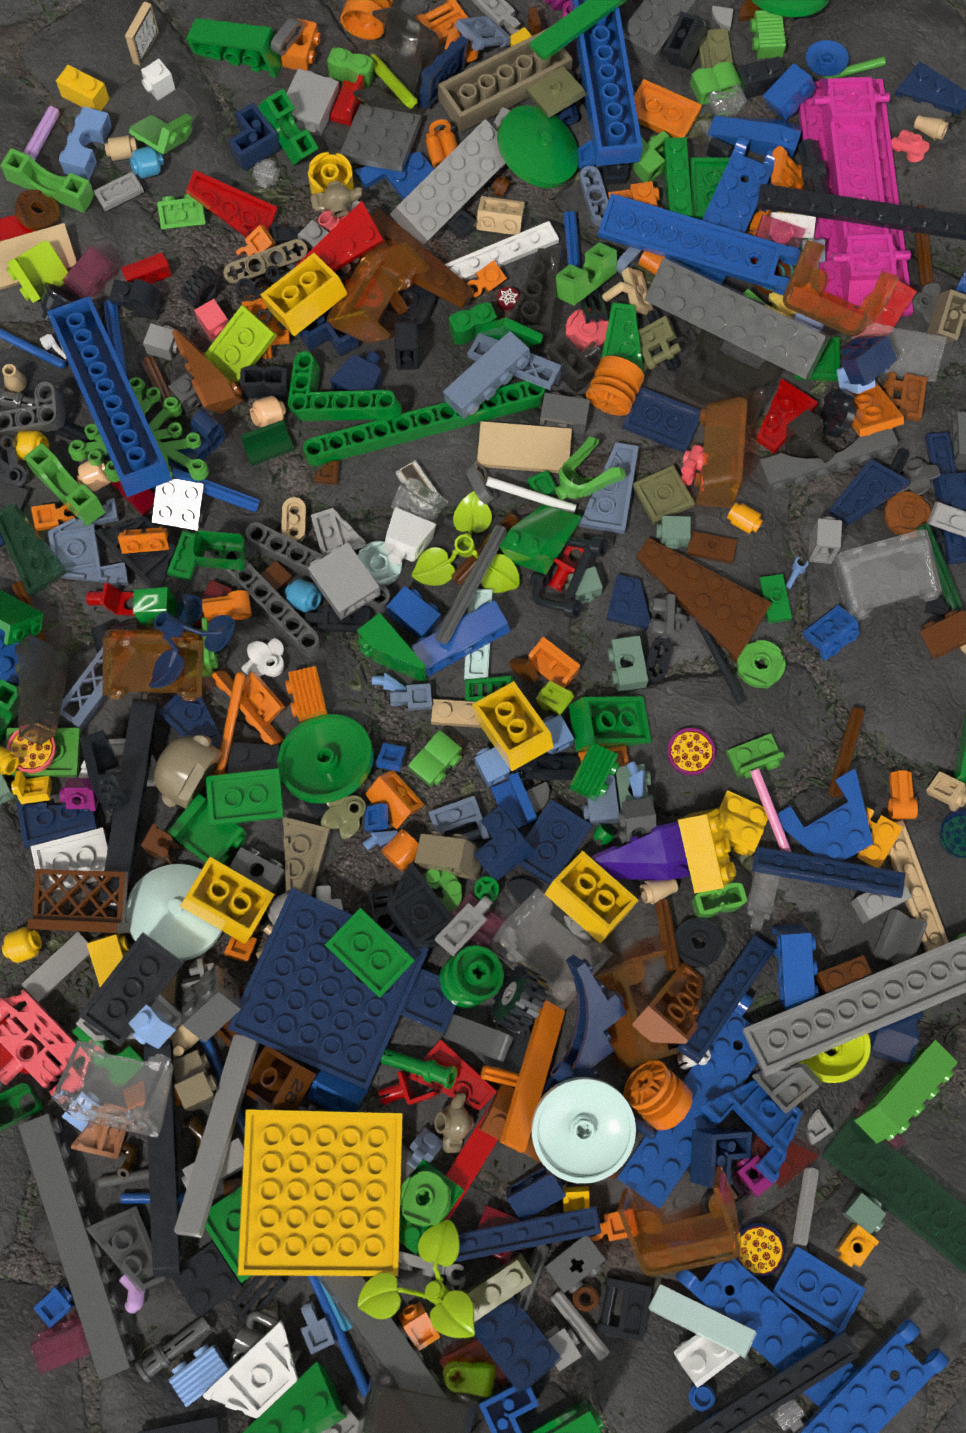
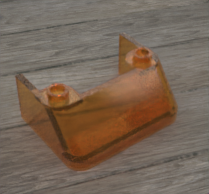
M807 239L783 295L785 307L846 335H860L883 313L899 276L882 271L872 294L867 295L861 307L824 291L828 281L827 274L816 266L825 245Z
M406 242L367 254L360 261L345 286L348 295L333 306L327 317V322L333 328L365 343L388 339L390 334L377 322L394 292L407 289L411 285L412 277L415 274L426 272L430 267Z
M734 397L706 404L705 409L700 410L699 423L703 425L705 430L702 467L700 473H696L694 486L698 487L695 504L727 508H732L743 472L747 398Z
M665 950L628 959L603 969L594 976L612 992L616 990L624 1000L622 1005L627 1014L606 1029L612 1038L609 1042L614 1049L612 1052L614 1060L621 1068L629 1069L640 1066L648 1061L662 1060L681 1054L677 1048L669 1050L667 1043L649 1041L632 1026L638 1016L629 986L640 983L645 976L644 965L662 960L666 956Z
M722 1166L716 1168L713 1185L715 1193L709 1199L711 1213L663 1224L660 1215L655 1210L650 1208L637 1210L629 1188L623 1189L618 1213L639 1267L644 1274L655 1277L730 1261L739 1256L741 1252V1237L736 1205Z

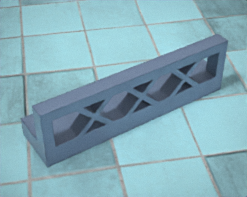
M479 333L467 353V358L477 361L499 340ZM530 353V360L527 366L522 370H517L513 376L551 390L553 384L558 385L561 379L562 365Z
M112 634L55 712L70 721L74 727L80 728L83 731L138 656L137 650ZM114 642L124 648L120 656L109 657L108 650ZM108 663L109 671L107 674L95 677V667L98 664ZM93 682L94 691L92 694L81 696L80 687L83 683ZM79 701L80 710L75 717L63 711L68 703Z

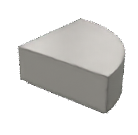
M712 6V19L720 25L721 29L727 28L730 32L733 9Z
M569 915L564 916L565 924L573 935L581 939L591 940V935Z
M819 1109L812 1113L807 1122L806 1133L811 1145H814L833 1132V1129Z

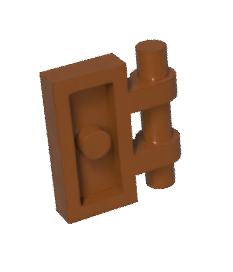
M889 372L883 386L885 394L902 413L905 420L920 422L927 377L905 373L903 380L899 381L896 380V373ZM894 391H901L900 399L893 398Z

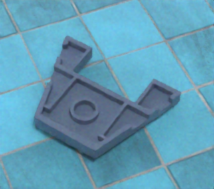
M114 498L107 500L106 504L102 505L105 513L89 526H86L79 518H73L48 531L56 578L129 585L125 563L101 567L95 525L119 521Z

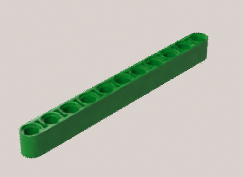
M528 381L500 387L491 399L483 401L479 409L473 415H468L465 419L444 402L400 414L395 419L377 420L308 439L303 445L305 459L312 466H320L331 461L346 459L532 409L543 403L545 388ZM537 391L539 394L531 395L530 392ZM509 397H516L517 400H516V401H510V400H508V398H509ZM487 403H494L495 406H494V407H488L486 404H487ZM445 414H449L452 417L449 419H445L442 416ZM423 420H427L430 423L427 425H423L420 422ZM401 426L408 427V429L404 431H401L398 428ZM379 432L386 433V435L382 437H379L376 434ZM356 438L364 439L362 442L359 443L354 442ZM334 444L342 445L340 448H332ZM312 450L320 451L319 453L314 455L310 454Z

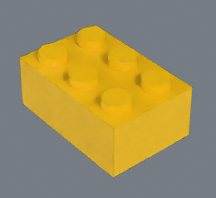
M313 253L260 295L270 312L295 336L348 294L339 276Z
M514 681L472 704L477 722L511 771L554 748L551 732Z
M718 808L691 813L679 819L678 823L694 893L721 889L734 881L736 869L734 863L730 862L729 859L730 843L728 838L724 837L723 828H725V821L722 813L719 814Z
M583 851L553 880L545 892V895L600 944L638 902L634 895Z
M209 857L180 907L246 944L275 894Z

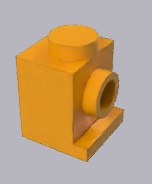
M852 1224L835 1250L840 1253L838 1258L849 1267L853 1265L860 1267L879 1241L858 1224ZM855 1243L861 1245V1250L858 1253L853 1250Z

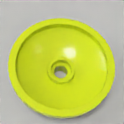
M865 1034L830 1049L836 1053L833 1056L828 1055L827 1052L830 1050H827L798 1064L805 1063L822 1082L839 1083L850 1080L865 1068L869 1060L871 1049L869 1035Z

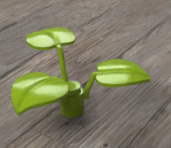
M475 491L468 494L459 503L453 516L455 528L460 532L468 531V533L456 538V549L453 550V554L449 559L446 551L441 548L433 547L424 551L412 572V577L415 580L430 586L444 585L452 579L451 575L455 572V569L450 563L455 560L458 554L462 557H470L471 555L475 556L476 559L479 557L470 536L472 531L475 533L484 532L491 524L492 514L488 505L480 501ZM496 554L481 581V585L485 589H492V593H503L517 589L520 579L513 561L505 555Z
M444 1220L427 1229L419 1240L418 1251L420 1257L427 1263H433L432 1268L436 1276V1280L429 1282L424 1292L403 1287L397 1288L398 1280L395 1275L380 1273L373 1276L361 1290L358 1299L359 1309L373 1318L387 1319L395 1315L400 1307L401 1298L398 1293L415 1295L423 1299L427 1298L436 1305L430 1312V1320L432 1326L439 1333L453 1338L475 1336L472 1300L466 1293L456 1290L451 1291L444 1285L443 1277H441L438 1270V1264L443 1267H449L458 1257L460 1241L454 1223L451 1220Z

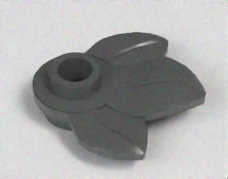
M938 283L925 285L922 291L915 294L912 298L913 312L923 315L928 324H930L938 294L941 293V285Z
M921 459L910 460L905 465L904 474L901 475L909 480V485L898 493L910 489L915 495L924 494L930 488V480L940 476L939 468L936 465H927Z

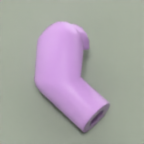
M124 1275L119 1281L128 1290L125 1309L129 1313H135L143 1306L145 1290L139 1292Z

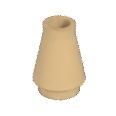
M918 115L914 128L936 141L937 139L942 140L944 138L949 123L941 118Z
M6 364L2 369L6 389L14 393L22 392L27 385L26 376L16 369L14 365Z
M675 879L648 880L641 884L639 889L644 903L654 904L670 894L678 892V885Z

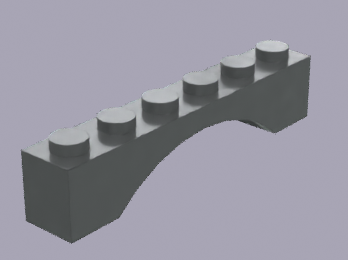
M886 429L868 436L859 437L843 451L827 457L804 459L783 453L759 460L756 471L765 492L773 491L778 493L785 490L787 486L794 484L795 486H800L809 479H822L831 472H844L857 464L860 466L866 465L870 459L888 458L893 455L898 441L893 429Z

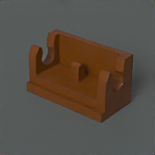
M152 824L141 845L150 856L169 865L176 863V860L171 855H168V849L173 847L175 850H180V848L173 842L172 837L168 833L161 831L157 825Z

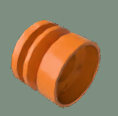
M347 0L340 16L341 24L350 34L365 40L380 38L384 33L393 0Z
M605 356L598 364L595 377L591 380L590 386L586 391V398L590 400L594 407L603 412L617 416L627 415L631 411L632 404L635 402L636 394L642 386L645 375L637 365L629 360L617 356Z
M658 1060L648 1061L640 1065L632 1072L624 1087V1098L629 1106L641 1114L642 1118L657 1130H668L676 1126L685 1118L693 1102L690 1088L680 1078L676 1077L663 1062Z

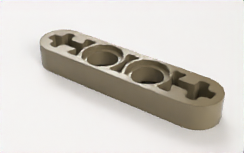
M295 239L231 262L224 268V278L230 284H237L242 278L252 279L265 274L269 266H275L279 269L293 264L306 256L307 246L302 240ZM294 244L303 248L300 252L301 256L293 253L289 255L291 260L286 261V254L282 248L286 247L287 252L293 250ZM276 251L282 255L281 263L273 264L270 261L269 256L272 252ZM252 259L260 261L262 267L260 271L252 272L248 267V263ZM245 263V270L249 274L248 276H244V272H241L237 275L238 279L234 280L233 277H228L227 274L230 273L231 267L239 270L242 269L240 264Z

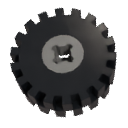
M525 965L516 966L515 970L512 969L509 972V976L503 979L504 983L499 989L498 994L495 995L493 999L495 1003L491 1007L493 1009L491 1012L492 1020L518 1034L521 1031L527 1030V1025L531 1026L533 1024V1019L538 1017V1011L540 1008H543V1000L546 999L548 994L545 992L548 990V984H546L548 980L545 976Z

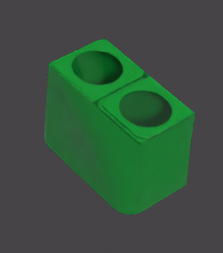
M197 530V534L195 531L193 554L199 567L244 571L246 545L240 534ZM208 549H215L219 553V559L203 557V554ZM231 551L241 553V557L237 560L226 559Z
M168 587L134 589L133 613L143 627H154L156 617L163 611L168 612L174 617L176 616L177 601Z
M22 1083L0 1094V1107L10 1106L14 1111V1118L11 1122L7 1124L0 1123V1132L44 1110L33 1085ZM25 1094H32L35 1100V1108L31 1112H25L20 1107V1100Z

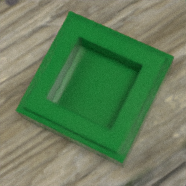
M548 470L527 479V483L532 491L548 496L556 493L555 488L557 486Z

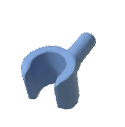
M800 556L795 559L792 564V575L785 585L787 589H791L798 575L805 572L809 563L808 560L804 566H800L797 563Z

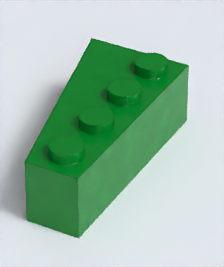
M195 18L186 38L193 53L217 61L224 58L231 65L239 67L240 64L250 66L251 71L260 73V70L269 72V76L277 78L282 67L281 56L271 50V42L275 36L271 27Z
M318 1362L312 1365L243 1433H322L347 1418L328 1369Z

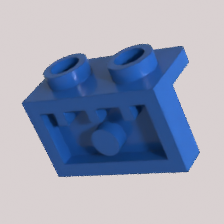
M839 605L803 631V637L820 651V656L824 661L831 656H835L840 649L849 642H853L860 634L858 620Z

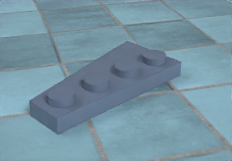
M615 443L603 473L610 468L619 467L625 470L626 477L593 493L579 522V527L620 534L625 533L639 446Z

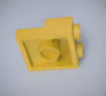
M727 790L718 809L719 814L722 813L725 821V828H723L724 837L728 838L730 846L734 847L733 850L743 856H747V854L752 855L768 821L767 814L763 806Z

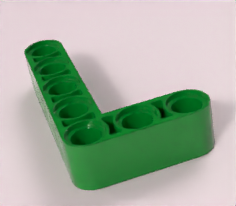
M307 351L300 352L295 356L288 406L300 421L395 419L400 415L402 406L394 393L389 390L318 392L321 372L319 364L312 354Z

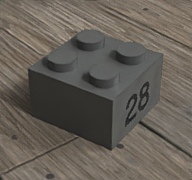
M218 965L211 971H206L201 976L200 981L193 988L189 987L182 995V1026L203 1042H206L241 1010L239 982Z

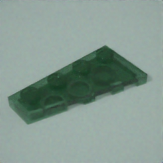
M10 503L0 510V532L27 594L34 596L68 571L16 504Z

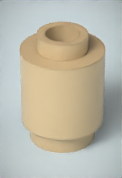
M129 135L108 138V143H105L106 155L111 157L112 161L129 159L132 157V152L138 149L136 138Z

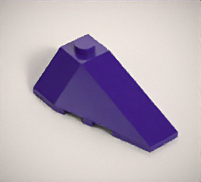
M678 822L659 825L652 828V833L644 837L638 838V836L630 839L631 843L620 848L613 846L590 857L614 879L672 880L691 876Z

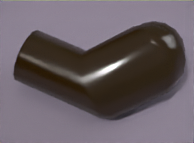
M190 1116L183 1120L182 1127L186 1132L189 1131L197 1137L198 1151L206 1124L198 1117Z
M127 1141L120 1150L122 1155L127 1156L117 1171L118 1177L122 1180L128 1179L136 1168L139 1149L135 1143L133 1145Z

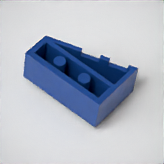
M801 924L771 926L772 934H777V949L774 950L775 957H778L779 972L777 973L781 1006L785 1010H789L818 998V986L814 985V975H817L816 960H813L812 950H816L815 936L811 935V932Z

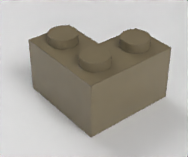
M952 289L938 294L926 334L927 338L948 344L957 341L961 328H966V295Z
M434 831L430 835H420L415 863L424 869L447 871L457 878L472 880L479 879L481 863L474 855L479 848L476 847V843L468 841L466 836L453 834L452 837H445V834Z
M198 1050L174 1061V1077L177 1082L174 1086L184 1109L192 1112L212 1103L219 1085L217 1078L209 1073L208 1069L211 1068V1064L207 1055H202Z

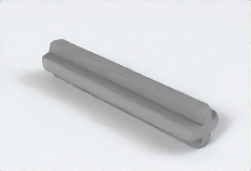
M805 1167L793 1235V1243L802 1246L808 1244L819 1170L812 1167Z
M561 1290L557 1291L551 1297V1301L598 1360L604 1359L609 1354L608 1348Z

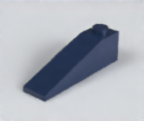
M923 1010L868 1033L871 1045L870 1054L878 1059L911 1064L920 1038V1032L917 1031V1021L922 1018Z

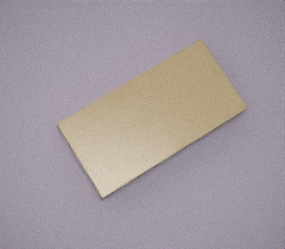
M64 223L0 242V290L20 285L18 279L14 281L6 270L9 267L7 262L45 240L49 241L67 271L79 267Z
M481 422L477 462L486 468L537 472L548 470L549 473H558L563 463L570 458L572 429Z

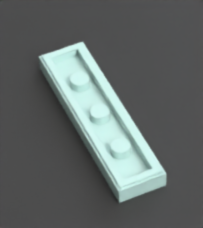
M477 589L468 605V614L476 611L483 603L492 602L493 590ZM490 643L465 657L464 680L488 678Z
M661 1284L649 1306L650 1311L746 1358L756 1336V1331Z

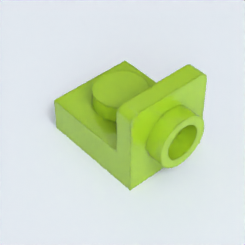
M549 681L540 690L536 700L542 710L546 712L551 710L561 715L574 698V695L571 691Z

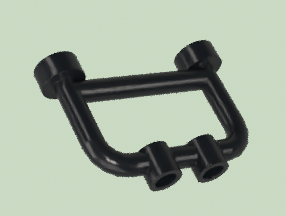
M570 537L564 547H577L584 549L563 600L557 601L541 596L543 588H546L549 584V574L552 567L557 565L554 562L546 575L540 572H533L530 577V583L534 586L532 598L535 604L540 607L563 611L566 617L577 619L581 614L582 603L580 600L574 599V596L591 556L603 557L608 549L606 538L594 537L591 541Z

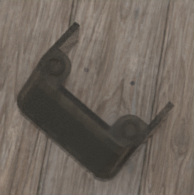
M397 6L375 10L372 12V16L387 25L386 41L390 47L395 49L391 71L415 96L417 104L414 105V108L409 109L388 86L386 89L383 87H373L355 90L352 95L372 107L422 115L425 108L420 106L421 75L427 66H431L438 55L440 47L439 37L434 31Z

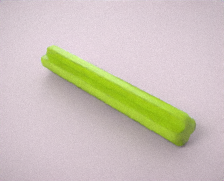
M372 54L370 58L373 60L374 71L405 106H408L409 109L414 108V105L417 104L415 96L379 57Z

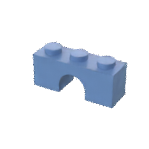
M83 106L81 113L76 116L73 131L68 135L65 150H62L59 156V162L65 174L72 173L90 180L97 161L93 150L85 147L92 142L105 144L112 128L108 113Z

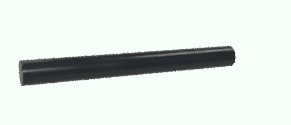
M695 622L737 704L740 705L746 702L714 637Z

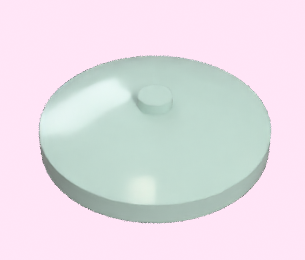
M185 864L166 865L152 870L136 883L126 905V921L129 923V932L134 942L142 932H145L182 961L200 956L217 942L223 931L180 907L201 869Z
M577 1077L555 1085L541 1098L533 1114L531 1136L539 1159L550 1172L566 1181L592 1183L611 1176L626 1162L635 1142L636 1125L628 1102L616 1088L596 1078Z

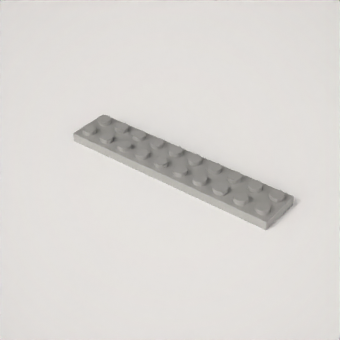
M966 936L744 1028L743 1035L764 1076L766 1077L781 1069H785L965 993Z

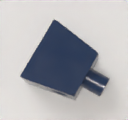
M369 351L364 359L357 355H352L331 378L332 391L378 390L382 380L381 368L377 366L380 356L373 351Z

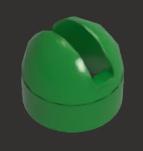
M602 823L594 831L595 841L600 839L601 845L608 844L615 837V833Z

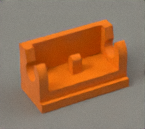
M545 637L540 639L528 655V659H531L538 673L563 688L570 684L580 670V664Z

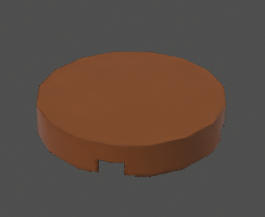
M903 491L892 496L886 503L883 512L884 521L888 528L897 535L904 537L915 536L918 534L917 527L927 523L931 514L930 506L923 500L921 495H915L911 491Z

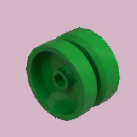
M477 945L468 946L454 957L449 958L441 968L439 980L441 990L449 1001L456 1006L470 1008L476 1007L497 994L502 986L504 973L498 957L488 948Z

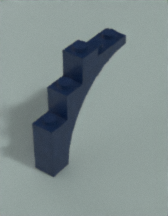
M573 954L566 959V962L573 975L577 992V1018L572 1040L563 1059L571 1064V1068L574 1070L573 1073L577 1076L597 1078L599 1074L594 1066L614 1051L609 1042L612 1038L606 1029L627 1014L622 1005L624 1003L622 996L616 990L612 992L606 986H603L598 978L593 977L592 972L594 969L585 958L581 960ZM551 1076L544 1084L541 1098L552 1087L561 1082Z

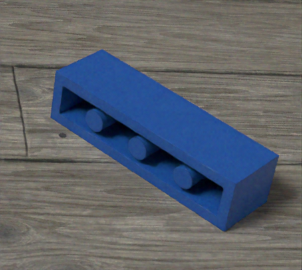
M494 600L483 603L471 614H463L448 644L439 643L435 638L440 629L438 628L436 633L429 637L425 636L418 639L411 647L426 666V674L429 677L511 632Z

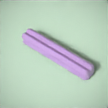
M48 107L23 152L31 156L34 161L60 115L57 108Z

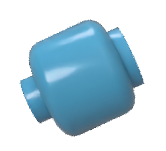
M151 146L134 150L132 157L129 158L133 173L142 179L160 174V166L164 165L161 153L156 152Z
M296 579L285 590L287 603L292 608L301 612H311L321 602V593L317 585L306 580Z

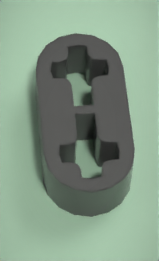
M290 17L272 39L271 50L283 56L300 36L303 23L294 17Z
M477 461L468 466L466 474L477 497L484 504L491 503L497 498V492L495 488L486 486L489 477L487 471Z

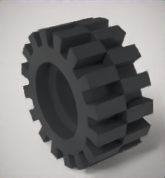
M206 265L200 266L198 271L194 270L193 275L189 274L188 280L184 281V286L181 287V296L193 308L197 309L218 296L217 292L221 291L220 286L223 285L222 278Z

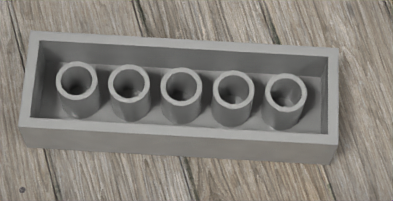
M485 119L390 213L395 221L422 245L505 164L497 143V131Z

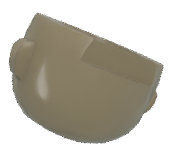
M198 734L196 736L186 735L175 738L159 757L153 776L155 785L160 793H162V800L167 806L174 807L178 805L186 809L205 788L206 776L213 774V770H215L222 755V752L211 744L209 737Z

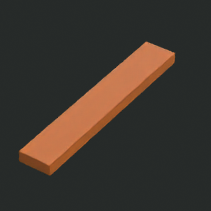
M546 1000L543 1001V1008L539 1009V1015L535 1019L500 1139V1143L520 1153L525 1152L531 1134L533 1114L541 1099L565 1010Z

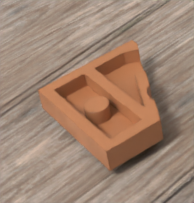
M106 1102L73 1142L71 1148L118 1159L131 1111L128 1107Z

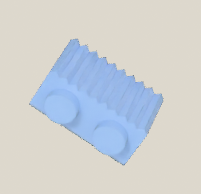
M205 1344L194 1353L196 1359L187 1365L183 1361L172 1370L174 1376L169 1379V1382L186 1407L202 1396L231 1367L216 1344L210 1348Z

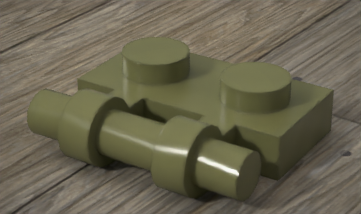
M667 316L639 330L641 352L645 359L643 361L644 371L656 368L658 363L666 359L671 360L675 357V354L682 351L679 343L672 346L669 344L671 340L677 337ZM661 346L663 351L653 356L651 351Z

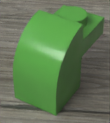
M664 130L657 136L653 135L648 142L641 137L642 152L640 162H633V169L643 182L654 181L664 171L665 159L660 154L663 150L664 139L669 138V135Z

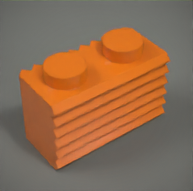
M313 666L288 672L290 680H285L288 695L293 694L294 702L290 703L293 717L298 716L299 722H304L312 717L326 715L327 710L317 667Z

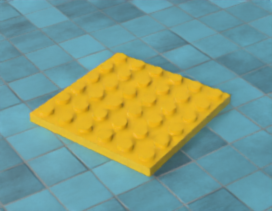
M246 1110L237 1275L375 1276L380 1273H391L398 1276L402 1113Z

